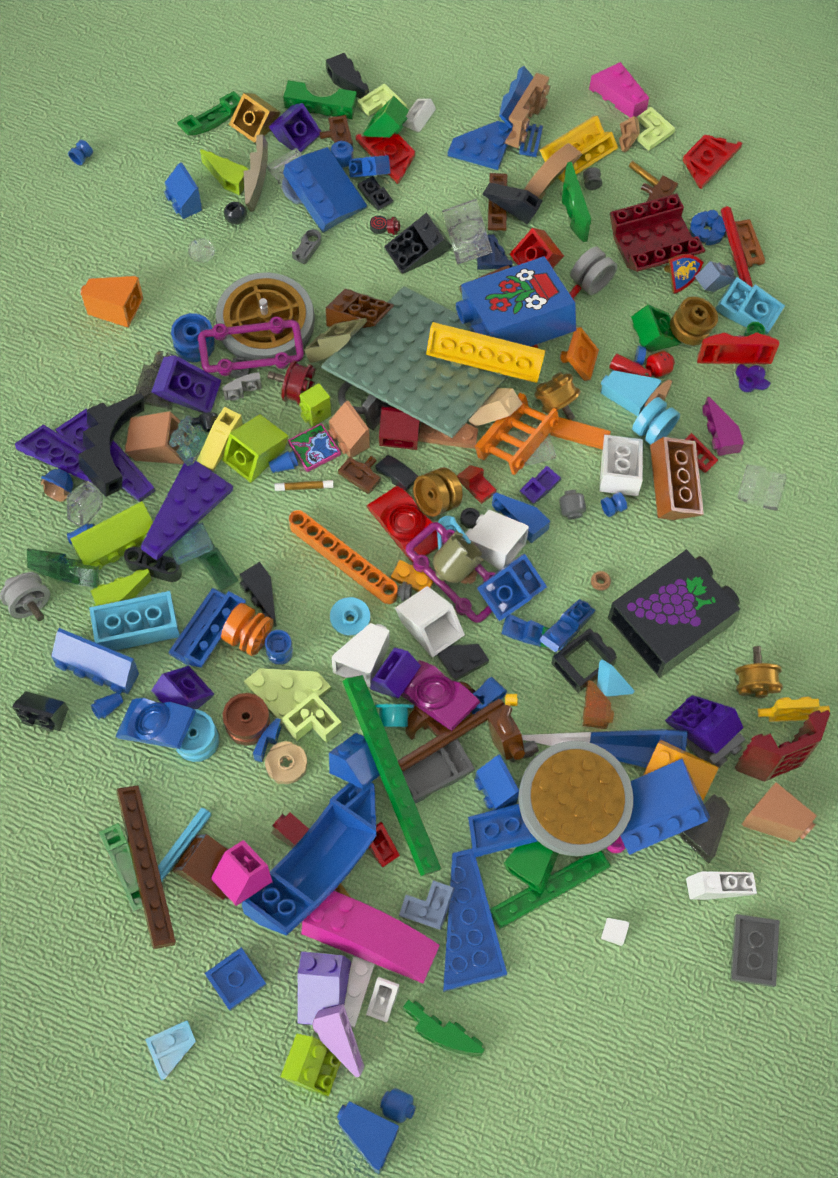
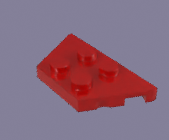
M394 133L390 138L356 135V141L371 157L389 155L391 174L388 175L397 184L400 183L415 157V150L399 134L396 135Z
M704 135L683 156L682 161L700 189L741 149L742 142L737 141V144L726 142L727 139Z

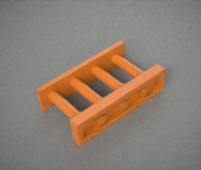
M519 393L517 396L523 404L510 416L496 420L475 445L478 458L485 460L490 454H493L509 463L513 475H516L524 467L526 461L560 422L557 409L553 408L548 415L532 409L528 405L526 395ZM527 414L542 422L537 428H534L518 420L522 415ZM515 427L530 434V437L524 442L507 433L511 428ZM500 441H505L520 449L513 456L496 448Z

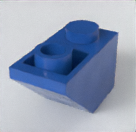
M389 155L350 159L348 163L350 178L391 174Z

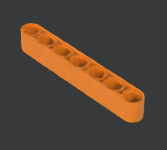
M296 510L289 515L290 529L296 536L383 603L393 604L396 602L398 586L392 579L303 511ZM302 521L301 524H295L294 522ZM311 532L318 533L314 536L309 535ZM325 544H332L331 547H324ZM346 555L347 558L340 559L339 556ZM355 567H362V568H363V569L360 570V571L354 570ZM372 578H376L378 581L372 583L369 580ZM386 590H391L394 593L389 595L385 594L384 592Z

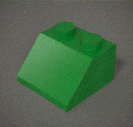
M393 96L371 118L363 135L390 138L394 133L397 135L408 119L406 115L409 109Z
M648 304L631 316L633 328L639 336V343L642 347L651 351H657L681 344L670 329L671 317L668 312Z

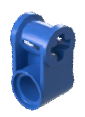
M493 677L488 678L473 693L480 703L471 711L472 714H475L494 701L502 699L506 695L507 690Z

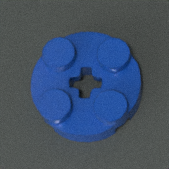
M717 211L700 212L692 218L690 225L692 238L698 236L701 242L706 243L705 245H715L722 241L726 229L723 218L718 215ZM705 226L711 227V230L709 231V229L704 228Z

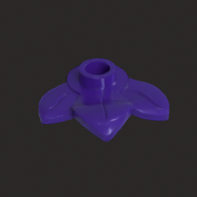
M740 364L736 369V375L739 378V388L744 392H752L754 389L765 390L771 383L764 379L766 371L762 366L754 365L748 368Z

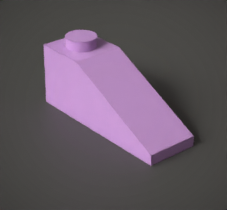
M344 1004L319 1010L313 1019L315 1033H318L322 1043L355 1077H359L365 1066Z

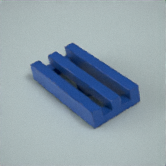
M536 124L528 126L526 132L531 131L527 151L524 150L525 142H521L519 154L537 157L543 125L536 127ZM538 132L534 152H530L534 133Z

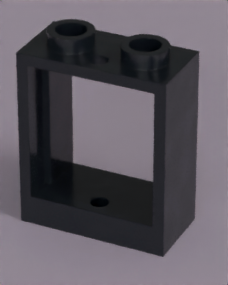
M591 628L555 654L551 663L577 693L581 692L598 678L599 668L584 679L566 660L567 657L588 642L601 658L610 665L614 666L617 659L615 651L610 646L607 647L603 643L602 637L597 632H593Z

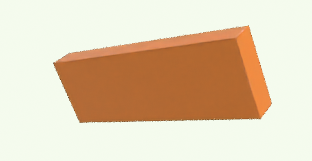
M559 417L560 422L550 432V435L603 450L604 435H610L611 431Z

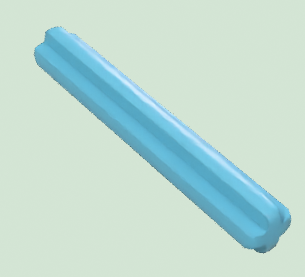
M201 808L158 865L161 882L211 817V813L207 809Z

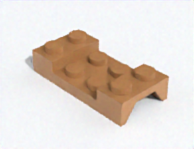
M536 73L509 116V121L513 124V128L505 144L518 148L521 142H525L528 135L526 129L530 123L529 117L531 118L533 114L538 115L541 109H545L548 99L546 96L550 90V85H548L549 77Z

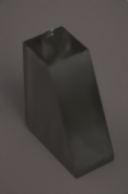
M715 794L704 804L710 819L677 834L708 864L716 855L730 810L727 802Z

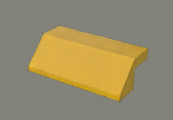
M593 116L540 149V152L546 162L564 145L571 144L582 153V156L573 164L575 173L578 174L616 150L618 146L613 133L604 132L598 116ZM566 169L558 177L562 182H564Z

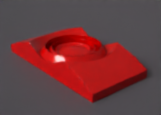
M725 332L703 339L697 363L772 364L779 347V340L759 333L749 336H733Z
M395 486L369 503L367 508L413 564V560L406 553V546L433 522L421 512L413 498L404 489ZM434 530L414 548L418 555L427 556L438 548L437 531Z

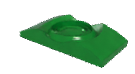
M571 161L567 162L562 204L566 207L568 216L571 219L570 228L582 242H587L591 217Z

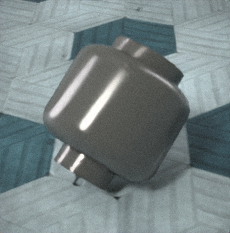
M576 490L565 491V495L559 499L562 515L567 517L568 520L583 517V513L586 512L584 495L576 493Z

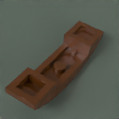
M490 173L489 182L507 186V174ZM488 199V230L506 231V211Z

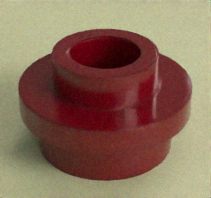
M392 217L387 220V231L389 234L397 235L401 229L400 221L396 217Z

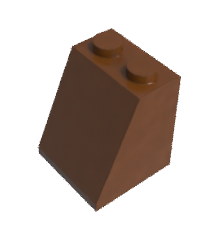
M207 834L196 835L172 871L215 899H228L211 878L228 849Z

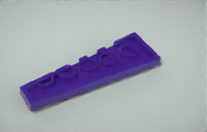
M87 408L55 429L56 433L83 450H87L83 446V431L91 428L87 424ZM113 440L110 448L111 457L119 472L128 478V484L122 488L137 501L141 502L154 493L155 488Z
M44 424L15 443L16 449L25 455L32 456L93 484L79 468V453L85 450ZM122 475V487L128 484V478Z

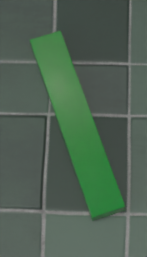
M602 850L586 855L550 875L542 894L528 887L490 909L491 915L500 930L611 868V865Z

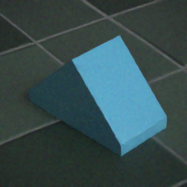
M603 659L599 662L597 690L605 696L628 695L635 692L612 665Z

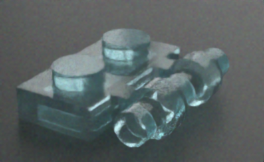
M189 415L178 424L179 428L171 434L169 444L173 447L178 443L180 447L176 452L187 466L194 464L207 439V435L200 425L193 426L191 424L193 418Z

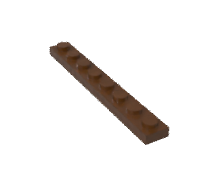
M139 786L117 788V797L152 948L154 950L175 946L176 940Z

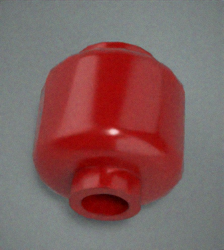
M659 351L647 358L646 369L652 373L653 377L660 378L673 371L675 361L668 352Z

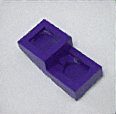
M546 466L535 478L532 477L524 485L520 493L535 504L561 481V477Z

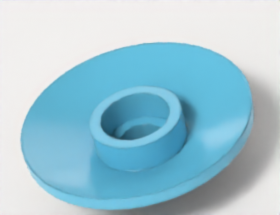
M343 598L333 605L330 611V622L337 632L344 635H356L368 626L370 611L368 606L358 598ZM348 617H353L354 620H353V621H347V618H348Z

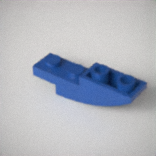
M579 599L562 614L560 620L541 636L539 641L554 652L562 650L583 628L596 610L587 602Z

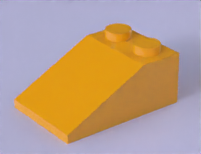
M660 740L644 775L683 758L703 801L719 767Z

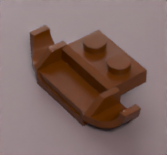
M459 682L472 694L475 692V689L468 683ZM415 705L408 717V727L405 728L406 735L411 740L415 738L416 732L421 727L424 730L429 729L436 737L448 730L447 727ZM470 712L463 720L470 717L472 715V712Z

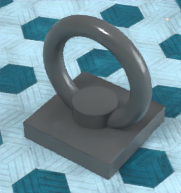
M347 381L342 384L338 391V401L341 406L346 402L345 395L347 390L353 386ZM369 394L361 407L353 406L358 414H364L367 427L374 430L380 423L382 407H390L391 405Z

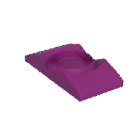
M419 660L418 663L421 667L401 696L452 731L480 703L479 699L461 683L446 677L435 666Z

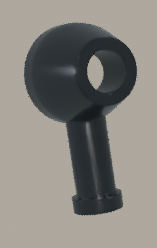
M214 412L203 413L197 418L182 419V423L187 427L201 425L205 432H210L218 414Z

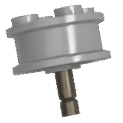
M28 572L7 579L5 586L0 592V600L4 605L8 606V611L12 617L25 618L34 615L37 621H41L44 619V615L40 609L48 602L50 591L45 585H41L42 580L38 574Z

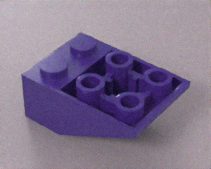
M694 695L687 698L665 720L675 730L687 731V738L701 749L715 754L744 728L735 708Z

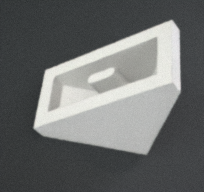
M378 977L366 1015L388 1022L399 992V984Z

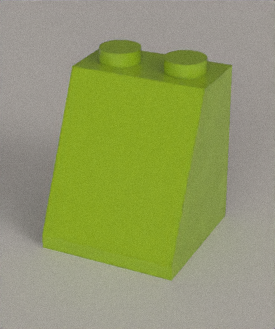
M259 414L230 432L222 461L251 483L269 466L270 461L277 458L285 450L289 436Z

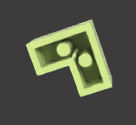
M315 692L282 718L283 726L296 741L313 728L327 743L342 730L341 721Z

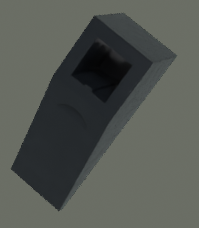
M345 53L326 59V72L335 85L345 90L356 91L359 99L369 93L368 85L363 83L359 71L355 70L352 60L348 59Z
M490 182L482 194L525 224L530 222L543 200L528 190Z
M258 562L240 573L241 582L239 584L245 593L249 592L253 605L256 608L260 607L265 617L272 618L274 622L273 627H276L271 576L263 565Z

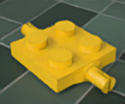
M784 697L778 699L773 707L758 708V717H769V722L808 720V715L820 710V712L829 710L830 712L829 705L820 706L819 699H812L811 697H801L797 700Z

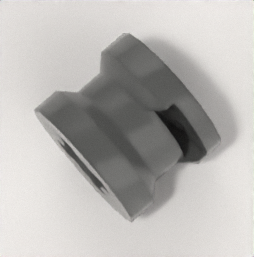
M591 167L583 172L586 189L596 190L602 186L600 169Z

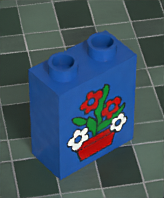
M545 256L461 284L463 300L456 302V311L462 324L471 323L470 332L531 347L576 331L575 301Z

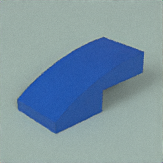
M510 614L505 618L501 634L524 643L540 646L541 642L539 640L544 626L532 620L526 622Z
M276 718L261 735L253 752L255 761L263 762L268 743L277 744L282 728L281 719Z

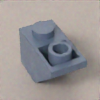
M710 261L695 278L704 290L715 292L731 284L736 279V276L731 266Z

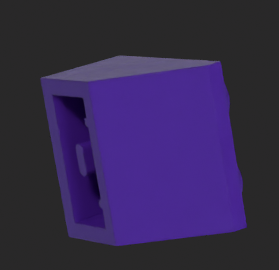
M394 647L373 677L370 689L399 699L421 665L408 651Z

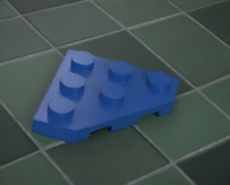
M496 121L455 137L448 150V156L498 170L508 144H505V141L513 127L509 128L504 122Z

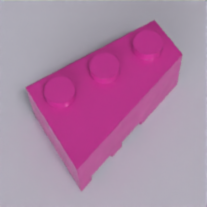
M621 62L591 75L589 90L592 92L596 91L602 96L603 100H609L615 104V108L628 117H637L647 110L649 97Z

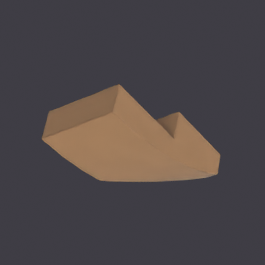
M635 116L620 124L622 136L619 138L621 150L624 153L629 150L640 134L639 121Z

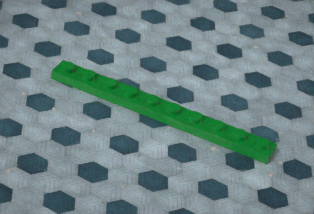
M363 675L346 678L342 681L419 874L422 877L438 872L442 868L398 764Z

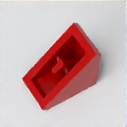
M380 822L376 825L377 836L368 849L383 868L399 857L400 854L383 823Z

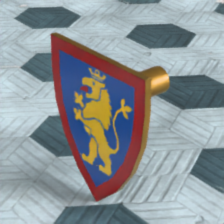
M681 254L669 259V265L665 266L664 271L671 275L673 294L682 291L695 280V276L700 272L704 263L701 259L691 254Z

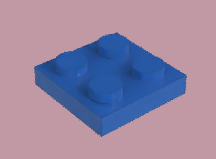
M242 947L204 973L229 1011L267 985Z

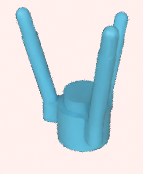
M444 516L439 519L438 523L442 524L447 530L451 529L455 532L457 530L463 534L462 537L467 544L471 543L467 535L457 524L455 517ZM437 532L438 549L442 547L441 535Z

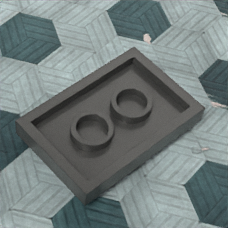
M740 914L734 916L730 981L768 987L776 986L780 920Z

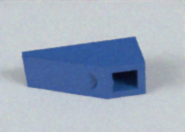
M499 493L493 494L492 506L498 513L501 512L504 516L529 527L527 540L530 543H533L549 530L550 520L537 507Z

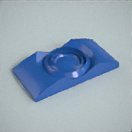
M146 698L132 699L115 737L180 749L196 711L172 702L160 703Z

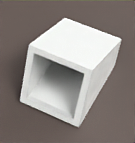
M488 510L485 515L481 514L476 521L477 525L466 532L469 540L482 552L480 557L500 570L513 561L526 545L529 527Z
M428 586L395 607L401 623L431 657H434L465 635L452 604Z
M370 623L332 656L333 673L344 678L363 675L367 687H370L371 681L378 672L390 646L389 630L381 624L374 625Z

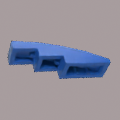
M525 66L518 69L517 79L511 82L509 93L503 96L499 117L509 128L513 127V124L509 121V116L533 79L532 74Z

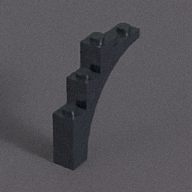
M141 393L130 396L109 407L104 403H100L87 409V424L91 428L83 431V446L87 450L79 453V468L105 497L122 490V474L113 462L110 448L120 428L130 418L144 411V396Z

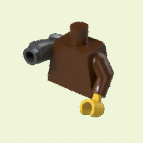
M506 694L505 705H503L502 709L487 716L493 744L505 760L515 762V760L533 757L535 753L539 752V749L534 740L523 743L522 734L511 717L513 710L511 706H518L517 694Z

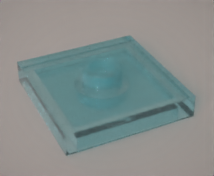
M203 522L195 525L170 548L177 565L214 549Z

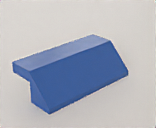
M212 588L169 650V655L186 665L202 668L221 640L222 630L229 615L238 604H245L246 600L230 591L225 595Z

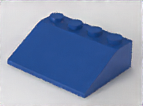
M328 147L302 155L285 164L283 175L322 233L367 208V204Z
M683 758L630 781L633 790L632 814L620 837L630 855L707 822L710 819V815Z

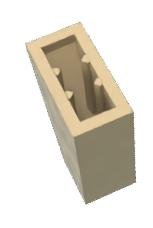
M498 388L468 421L473 427L499 420L510 416L523 403L513 388Z

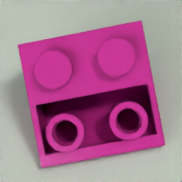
M244 840L224 853L211 877L212 881L235 906L272 882L268 865Z

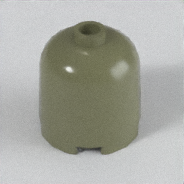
M454 532L434 555L433 566L436 570L435 574L442 581L459 583L484 561L483 558H480L482 555L480 549L472 541L470 544H467L461 538L463 536L462 533Z

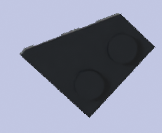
M479 644L450 645L437 654L453 681H457L489 663V659Z

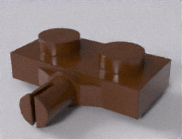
M346 115L328 118L329 131L319 132L320 139L331 138L334 143L346 141L353 147Z
M663 175L654 187L644 182L641 190L649 193V198L646 201L648 202L673 195L678 187V183Z
M370 456L365 463L357 462L349 457L338 469L339 475L368 495L381 481V477L371 470V467L377 462L373 456Z

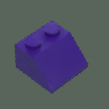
M303 103L292 105L269 125L277 140L296 154L302 152L319 136V132H322Z
M190 666L162 673L151 690L162 703L172 702L192 709H199L214 696L213 691Z

